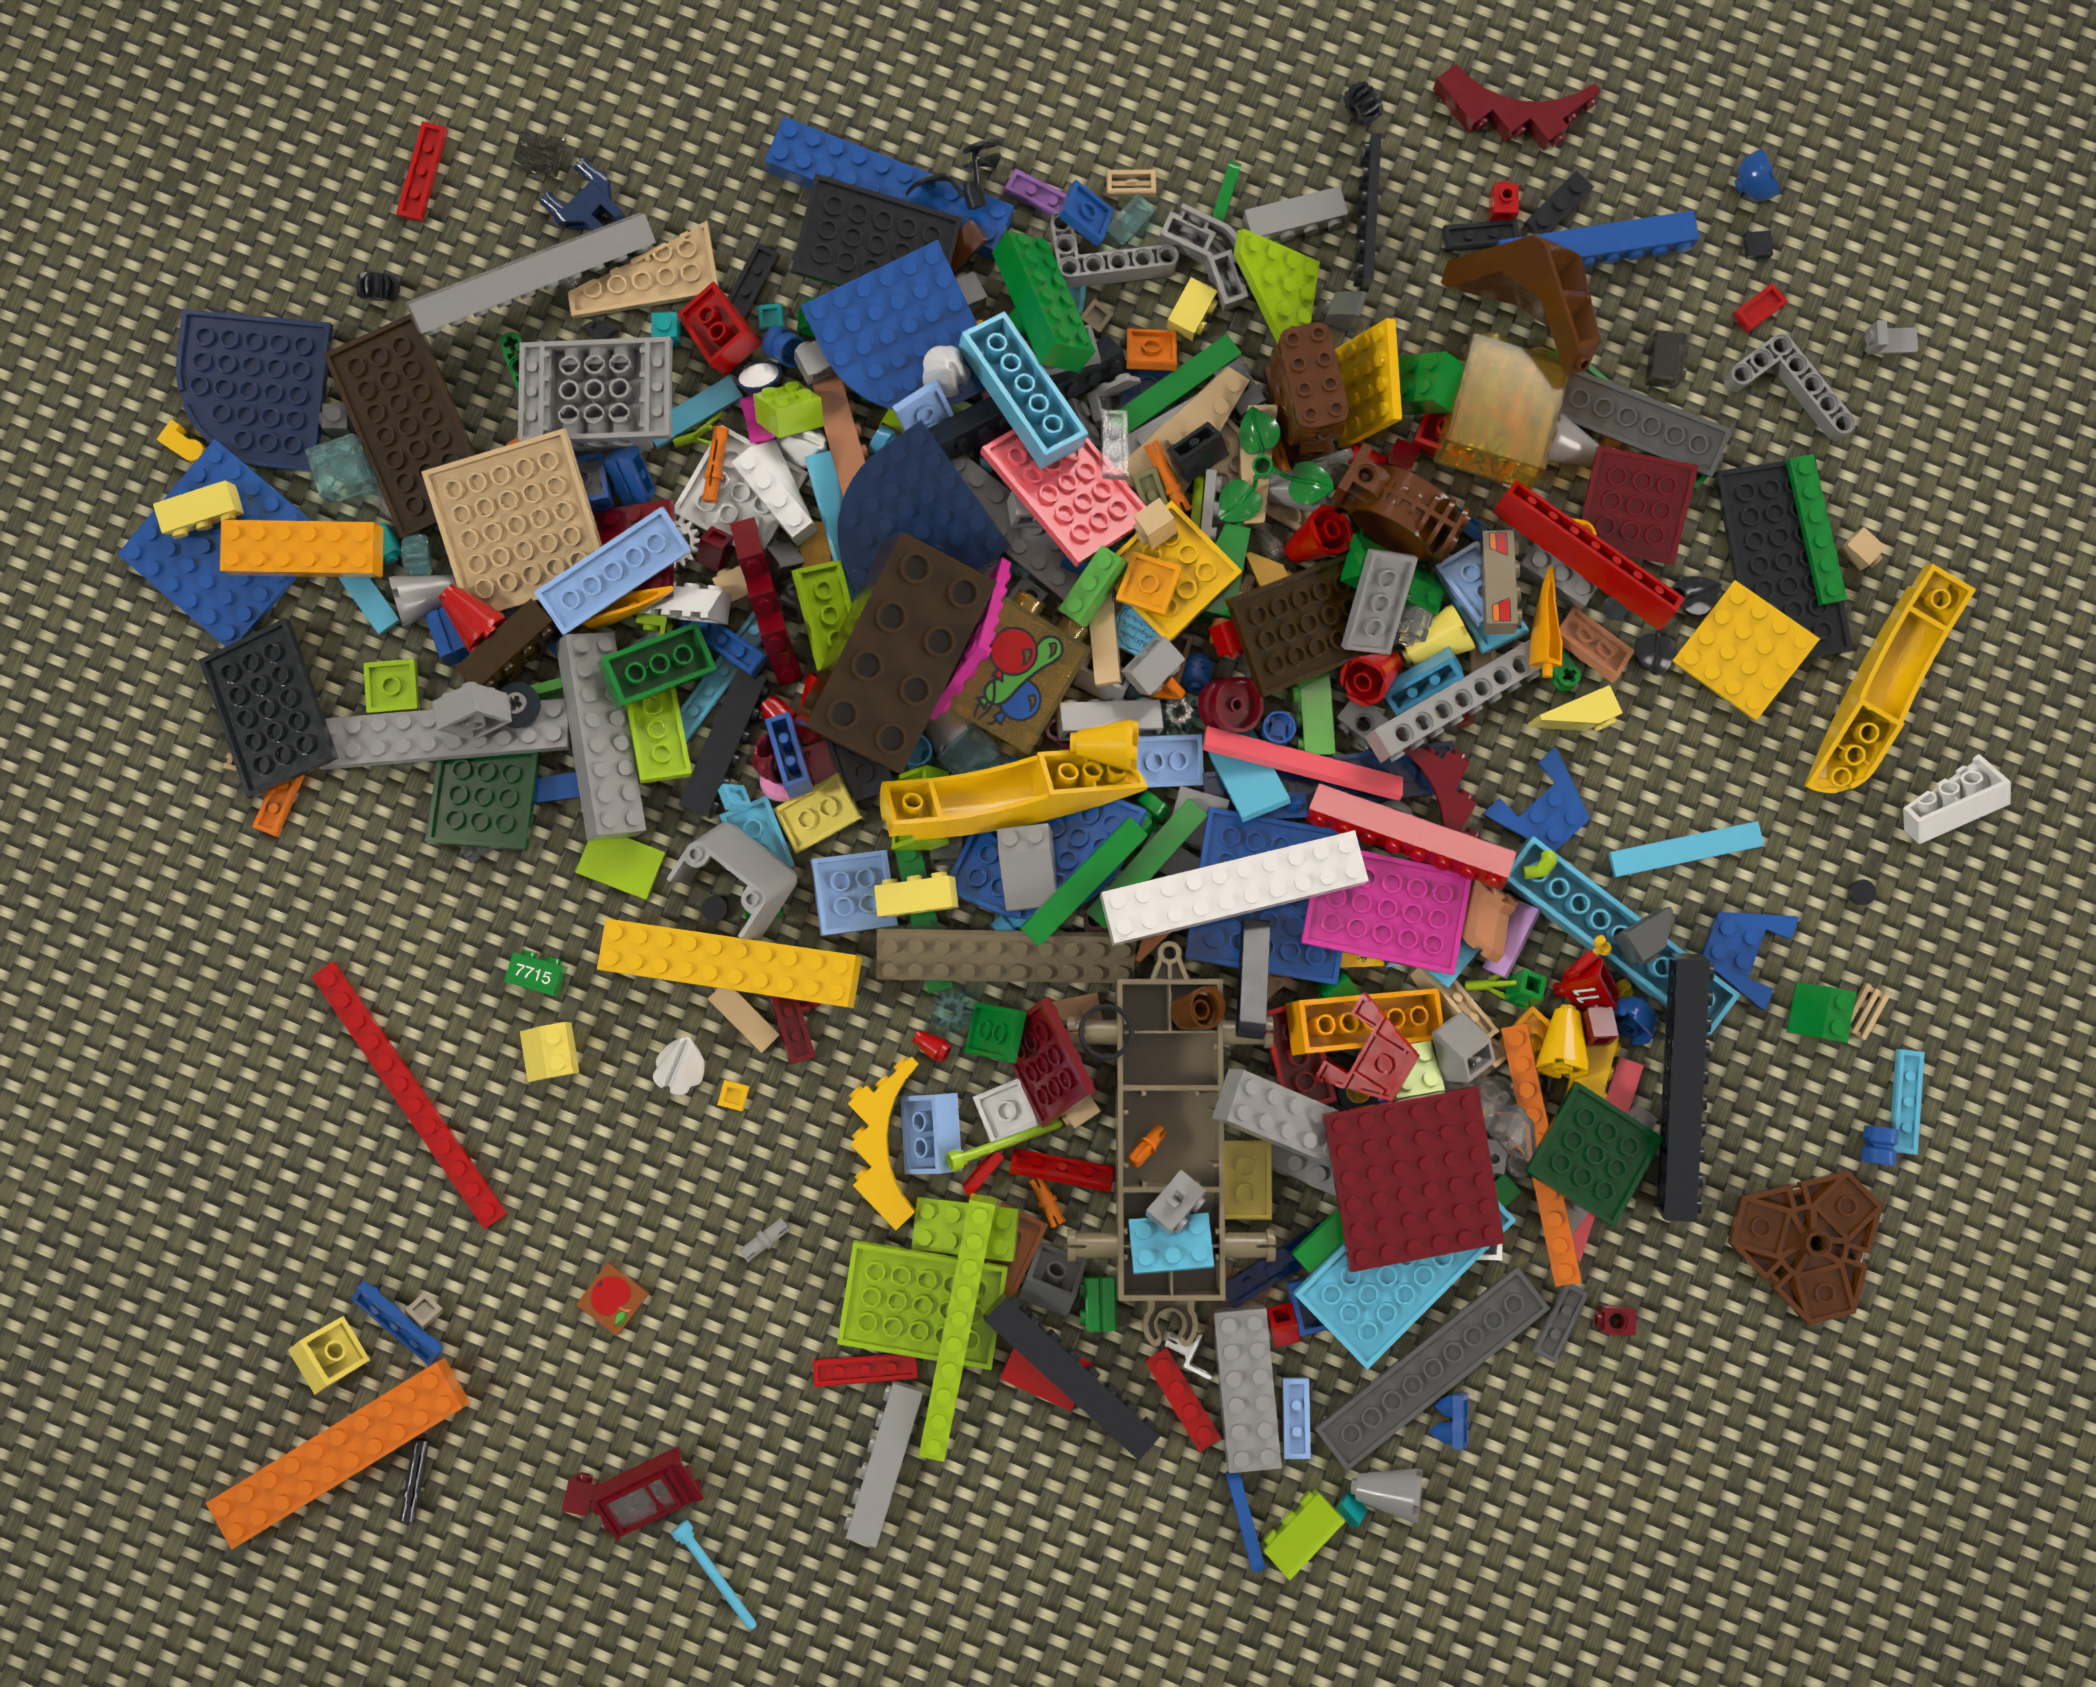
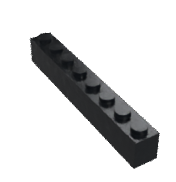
M1003 1292L983 1314L984 1321L1139 1461L1160 1438L1155 1430L1158 1426L1148 1416H1145L1143 1419L1136 1413L1139 1410L1138 1407L1128 1398L1123 1401L1118 1396L1120 1391L1111 1382L1108 1381L1106 1384L1098 1378L1101 1374L1091 1364L1085 1366L1080 1362V1354L1071 1346L1066 1349L1060 1343L1062 1338L1052 1329L1046 1331L1041 1326L1043 1321L1034 1312L1031 1311L1028 1314L1021 1308L1024 1304L1014 1294L1009 1297Z

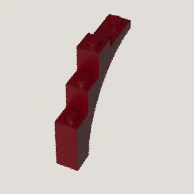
M1457 64L1437 77L1433 87L1435 93L1468 134L1475 129L1481 130L1490 122L1505 142L1513 137L1517 139L1528 131L1543 151L1549 146L1556 147L1564 140L1565 137L1563 135L1568 125L1578 117L1577 114L1582 110L1587 112L1597 103L1596 98L1601 91L1594 83L1578 93L1561 99L1522 101L1502 96L1484 88L1470 78Z
M755 517L731 523L730 526L738 562L745 578L748 596L757 619L760 637L769 656L778 684L782 686L804 679L779 603Z
M1396 734V737H1397L1400 741H1402L1401 736H1399L1398 734ZM1427 745L1424 749L1421 747H1417L1414 750H1411L1410 747L1404 749V753L1422 770L1432 786L1439 805L1442 826L1479 839L1481 834L1468 827L1465 831L1462 830L1477 802L1472 800L1474 795L1462 788L1458 792L1455 791L1470 765L1469 762L1465 761L1467 756L1454 748L1452 752L1445 750L1441 758L1437 757L1438 751Z

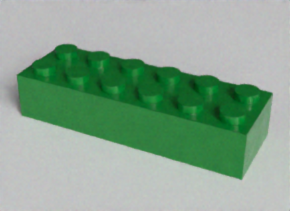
M1007 231L992 251V254L1039 364L1080 372L1096 351L1091 337L1084 326L1083 319L1076 308L1074 299L1069 292L1066 281L1061 274L1058 263L1053 256L1049 243L1043 238H1035L1023 233Z

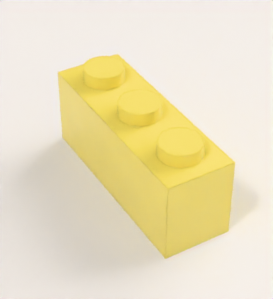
M226 480L153 504L161 532L174 539L186 537L189 535L188 532L193 530H208L213 527L212 524L221 522V520H236L237 516L244 514L236 485Z
M936 872L931 874L932 878L922 879V875L908 876L905 882H898L897 879L882 880V885L874 886L877 917L886 918L959 908L956 879L953 876H947V872Z

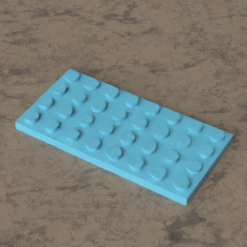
M1498 1202L1504 1233L1516 1219ZM1343 1242L1293 1294L1368 1370L1490 1246L1350 1272Z

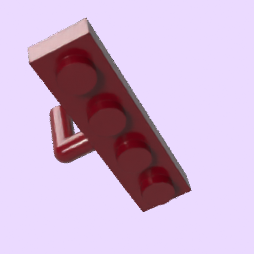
M769 996L789 1064L792 1065L816 1057L803 1012L813 1010L819 1007L821 1003L808 1001L799 1003V1000Z

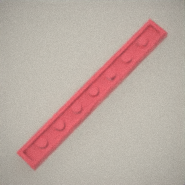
M1209 726L1205 730L1202 748L1205 751L1400 801L1403 795V777Z
M1617 1057L1614 1073L1606 1090V1100L1623 1112L1628 1113L1644 1065ZM1589 1213L1572 1234L1578 1261H1581L1595 1218Z

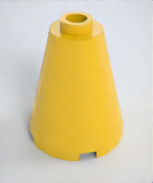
M1561 1005L1560 1008L1554 1010L1536 1062V1068L1539 1073L1554 1078H1561V1074H1570V1079H1580L1588 1076L1589 1063L1581 1012L1576 1010L1575 1006Z

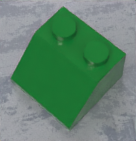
M1796 982L1786 1033L1832 1043H1848L1857 992Z

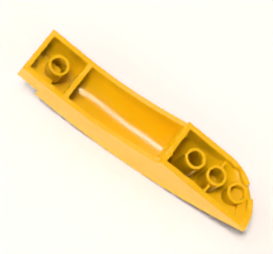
M1934 564L1924 565L1912 586H1907L1852 680L1820 746L1804 785L1805 787L1823 793H1837L1859 786L1874 773L1904 726L1905 717L1928 669L1952 627L1976 591L1975 588Z
M1070 750L1038 752L1036 756L963 774L924 779L884 781L880 788V810L882 821H886L889 837L912 835L913 840L935 839L997 831V829L1019 827L1051 820L1147 790L1148 786L1138 769L1125 771L1076 756V753H1070Z

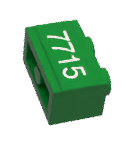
M522 949L521 954L513 952L504 982L559 997L568 967L561 965L562 960L549 956L546 957V961L536 958L537 953Z

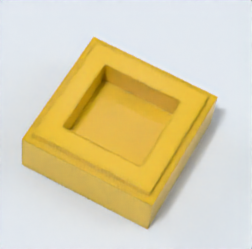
M724 1080L717 1105L744 1111L750 1086Z

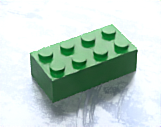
M1446 351L1398 356L1402 415L1451 412L1465 364Z
M697 622L606 655L597 662L617 710L706 677L717 670Z

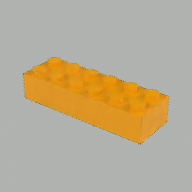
M221 520L220 571L232 576L383 578V527L374 522Z
M1439 988L1368 994L1410 1044L1427 1041L1433 1042L1432 1032L1443 1024ZM1361 995L1299 1000L1286 1003L1292 1056L1362 1049L1372 1033L1373 1027L1350 1014Z

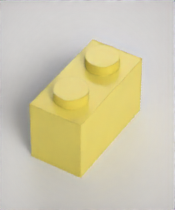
M1191 277L1168 318L1166 328L1176 330L1177 334L1193 342L1196 334L1201 336L1207 325V322L1204 321L1207 314L1212 315L1219 301L1216 300L1217 290Z

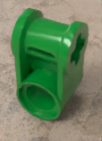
M1562 647V666L1553 667V677L1549 679L1557 690L1568 692L1580 681L1581 673L1569 657L1566 649ZM1568 675L1571 677V680H1563V677Z

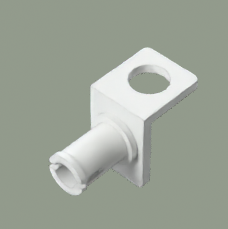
M1171 1331L1168 1338L1177 1343L1168 1339L1165 1347H1169L1185 1356L1187 1360L1183 1367L1212 1380L1213 1374L1191 1364L1204 1335L1199 1333L1196 1340H1193L1189 1346L1185 1347L1181 1345L1178 1334Z

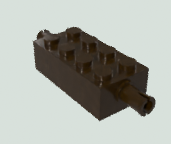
M530 598L461 661L455 669L464 678L465 683L476 682L479 685L492 687L499 691L509 679L513 680L521 674L524 665L535 661L547 644L552 645L559 639L561 631L546 609Z

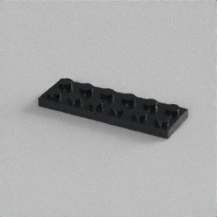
M1371 133L1369 142L1364 143L1359 161V168L1363 169L1362 176L1359 177L1358 191L1361 192V199L1357 203V215H1360L1359 224L1356 225L1355 239H1359L1358 248H1355L1354 263L1358 264L1357 271H1354L1353 287H1357V291L1367 293L1374 279L1382 133Z

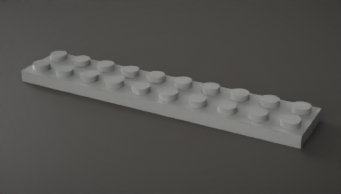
M541 700L539 715L528 726L512 728L504 725L475 740L437 730L433 709L325 718L339 758L319 767V769L327 770L570 750V731L565 700ZM518 702L513 703L512 706L516 710V707L520 708L522 704Z

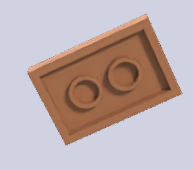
M1575 606L1569 610L1559 625L1563 648H1566L1578 657L1580 661L1589 665L1610 682L1614 683L1619 678L1634 653L1632 648Z

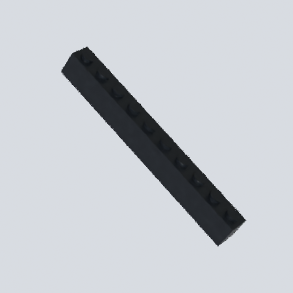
M1109 335L1096 342L1101 360L1100 364L1083 367L1080 372L1066 371L1049 376L1066 401L1127 370L1124 350ZM990 396L928 429L952 461L1013 428Z

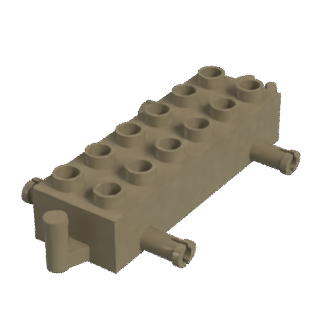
M1167 941L1157 946L1154 950L1153 957L1154 961L1156 960V964L1150 979H1117L1115 981V1005L1128 1013L1134 1025V1038L1130 1048L1123 1055L1115 1058L1116 1233H1075V1229H1067V1245H1086L1067 1246V1262H1075L1076 1258H1116V1295L1118 1301H1146L1142 1326L1144 1335L1149 1343L1154 1347L1161 1344L1162 1336L1158 1328V1319L1163 1313L1172 1311L1177 1313L1182 1319V1327L1178 1338L1181 1345L1187 1347L1197 1335L1198 1319L1194 1311L1195 1301H1226L1225 1258H1266V1262H1275L1276 1248L1274 1246H1257L1276 1245L1274 1229H1266L1265 1232L1225 1233L1224 1124L1212 1119L1224 1084L1223 1045H1263L1264 1048H1273V1034H1265L1263 1040L1236 1037V1020L1223 1019L1216 1027L1211 1029L1183 1030L1177 1027L1171 1017V1006L1174 1000L1204 986H1213L1223 995V979H1189L1181 959V948L1177 943ZM1116 1011L1115 1020H1087L1084 1026V1038L1088 1045H1115L1116 1053L1122 1049L1128 1040V1024L1124 1017ZM1067 1016V1030L1078 1031L1081 1020H1075V1016ZM1266 1016L1265 1031L1273 1030L1272 1016ZM1070 1034L1074 1047L1075 1045H1081L1079 1035ZM1154 1125H1161L1164 1130L1159 1135L1166 1131L1167 1137L1156 1147V1153L1149 1156L1139 1168L1129 1165L1128 1156L1138 1145V1140L1145 1137ZM1182 1170L1206 1190L1202 1197L1206 1200L1196 1213L1192 1210L1189 1214H1209L1214 1268L1133 1275L1128 1220L1148 1218L1145 1215L1146 1210L1178 1172Z

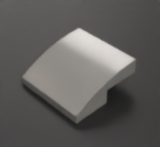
M1180 786L1171 817L1188 798L1206 814L1209 807L1227 810L1230 800ZM1206 818L1184 841L1185 843L1202 847Z

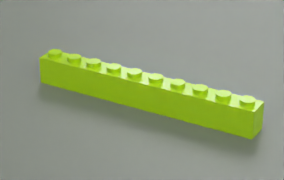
M973 1193L970 1195L918 1457L942 1462L945 1460L997 1198Z

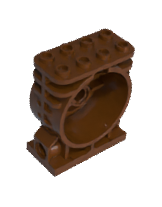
M1320 322L1288 328L1281 333L1277 348L1272 349L1270 366L1264 368V374L1271 404L1277 405L1276 422L1280 427V438L1289 464H1294L1335 454L1332 437L1343 434L1349 407L1329 328Z
M1364 443L1339 483L1328 505L1335 507L1334 511L1339 509L1348 514L1351 522L1358 529H1363L1364 535L1391 552L1415 555L1418 557L1419 562H1428L1425 567L1426 570L1430 571L1432 567L1435 569V565L1441 564L1448 553L1451 552L1459 539L1457 536L1460 535L1472 516L1468 514L1470 509L1465 507L1461 513H1458L1455 506L1456 501L1450 499L1425 479L1395 466L1376 465L1367 458L1373 448Z

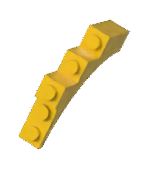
M903 1057L893 1067L896 1072L891 1077L885 1075L875 1084L878 1088L875 1092L869 1085H866L864 1088L858 1086L849 1095L852 1100L848 1103L869 1126L867 1129L864 1126L860 1127L852 1135L854 1141L850 1145L871 1166L870 1169L865 1166L854 1177L857 1182L853 1186L895 1230L916 1211L903 1194L894 1176L888 1146L890 1116L896 1098L907 1078L919 1065L913 1057H910L908 1060Z

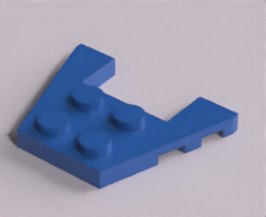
M1554 747L1536 763L1554 782L1548 790L1519 816L1501 798L1497 799L1482 815L1500 824L1503 828L1522 836L1525 840L1534 836L1555 852L1590 818L1558 750Z
M1716 912L1701 954L1711 960L1710 964H1714V973L1737 989V992L1743 997H1747L1758 1009L1766 1010L1773 988L1750 980L1751 969L1765 931L1786 939H1792L1799 917Z

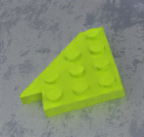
M1244 228L1238 230L1234 256L1278 344L1281 333L1284 330L1311 323L1320 261Z

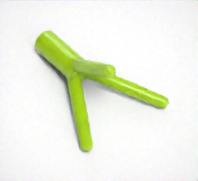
M718 412L695 432L673 438L675 447L678 448L695 442L709 446L711 441L699 437L713 429L712 424L723 416V412Z
M1495 974L1487 980H1466L1465 991L1488 990L1505 999V993L1494 987L1517 985V981H1496L1501 976Z

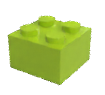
M787 382L785 386L778 388L767 387L762 389V392L753 394L756 422L777 438L824 426L821 397L799 382Z

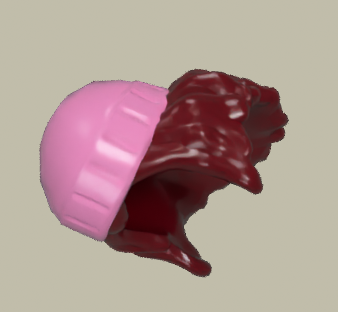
M764 733L762 737L755 741L756 745H754L751 760L752 766L760 775V786L765 796L774 801H789L791 799L784 788L769 733L768 735ZM809 750L804 753L808 769V758L811 754Z

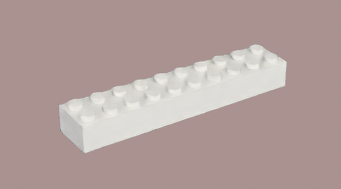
M1354 830L1101 892L1100 899L1112 946H1117L1361 886L1369 880Z

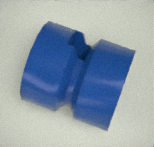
M773 326L764 334L762 348L766 355L784 366L796 368L798 366L794 360V352L797 346L805 342V340L782 326Z
M1284 711L1270 713L1260 728V739L1287 746L1296 731V723L1293 717Z
M1864 1125L1863 1140L1866 1142V1145L1862 1147L1860 1161L1896 1166L1897 1151L1893 1149V1146L1898 1144L1899 1130Z

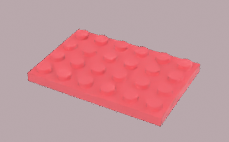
M1014 430L983 446L980 451L981 455L1075 567L1094 557L1101 545L1108 548L1135 531L1133 527L1136 524L1134 514L1146 507L1088 437L1083 448L1043 469L1039 468Z

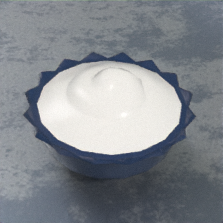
M762 360L758 363L752 362L749 366H744L743 370L738 371V375L735 377L737 380L736 384L750 395L762 392V389L767 387L777 388L780 383V376L783 373L781 371L782 367L778 366L777 362L772 363L770 360L767 362Z

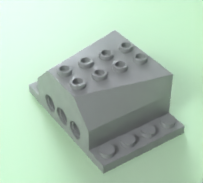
M671 337L521 342L519 350L518 442L565 428L568 431L575 456L603 452L605 457H607L610 451L616 448L625 449L626 447L637 446L640 453L653 448V439H672Z

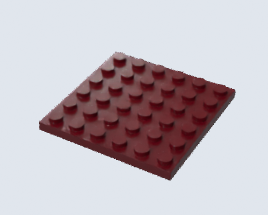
M1478 1086L1322 1114L1348 1270L1350 1272L1505 1243Z

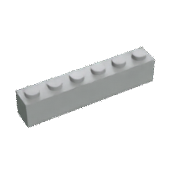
M897 1380L893 1382L892 1386L887 1385L883 1401L887 1402L884 1412L879 1411L875 1426L879 1427L877 1437L871 1436L867 1452L872 1454L869 1463H863L859 1478L864 1480L861 1489L856 1488L851 1503L856 1505L853 1515L848 1513L843 1529L848 1530L846 1539L876 1548L924 1392L923 1388Z

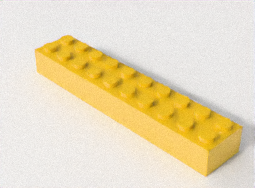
M606 918L597 970L854 1008L862 957Z

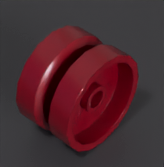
M1246 677L1216 678L1203 687L1198 698V712L1206 727L1209 726L1232 733L1246 732L1253 729L1260 721L1264 711L1263 697L1259 698L1254 681Z

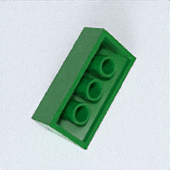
M1355 533L1352 534L1340 581L1357 589L1368 549L1389 550ZM1416 564L1403 612L1418 620L1436 616L1439 613L1444 591L1433 572Z

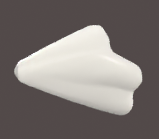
M936 346L925 355L922 377L924 386L935 379L945 397H953L959 393V384L965 386L968 384L971 375L970 369L963 363V355L958 348L954 346Z
M819 428L776 439L784 459L801 469L807 468L804 457L828 451L827 437Z
M682 1037L671 1042L659 1053L656 1059L657 1069L653 1073V1080L660 1088L669 1086L670 1093L675 1095H684L691 1086L699 1085L702 1082L704 1059L698 1047L689 1037Z

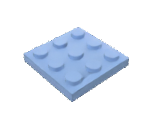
M887 850L810 860L821 936L898 925L897 916L877 917L874 886L882 885V880L891 879Z

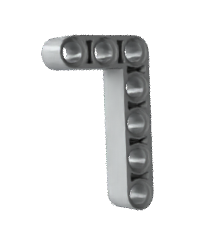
M1059 212L1054 213L1051 217L1049 235L1052 253L1068 288L1167 277L1176 270L1179 253L1174 246L1169 244L1079 255L1074 228L1058 217ZM1057 226H1064L1065 229H1058ZM1062 248H1067V249H1069L1070 251H1068V252H1063V251H1061L1060 249H1062ZM1162 259H1169L1171 262H1164ZM1137 262H1145L1147 265H1140ZM1113 265H1121L1122 268H1115ZM1088 268H1096L1098 271H1090ZM1064 271H1072L1073 274H1066Z
M1777 334L1737 363L1724 377L1725 387L1729 391L1738 392L1772 368L1829 439L1834 441L1840 440L1855 427L1853 415L1793 340L1786 334ZM1774 345L1779 346L1781 352H1777L1774 348ZM1754 359L1759 360L1762 363V367L1757 366ZM1789 364L1794 365L1797 369V372L1792 371L1789 367ZM1735 373L1741 375L1743 381L1737 380ZM1805 383L1812 387V391L1806 389ZM1820 403H1824L1828 411L1822 409ZM1836 422L1843 426V431L1837 428Z

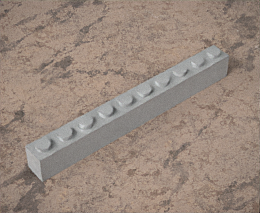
M637 213L405 303L418 332L421 334L426 333L429 336L440 332V326L448 323L450 326H455L465 322L464 317L471 314L474 317L484 315L489 312L487 308L497 305L498 308L507 306L512 303V298L520 296L521 299L535 295L534 290L544 287L547 290L556 287L561 279L567 278L570 281L581 277V272L590 269L591 272L600 270L605 267L604 263L613 260L614 263L623 261L628 258V253L634 251L637 254L646 252L651 249L649 245L656 243L645 213Z

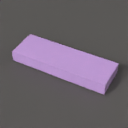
M1517 900L1519 904L1515 907V911L1509 916L1504 956L1498 963L1486 959L1483 965L1485 970L1505 979L1508 978L1541 913L1538 908Z

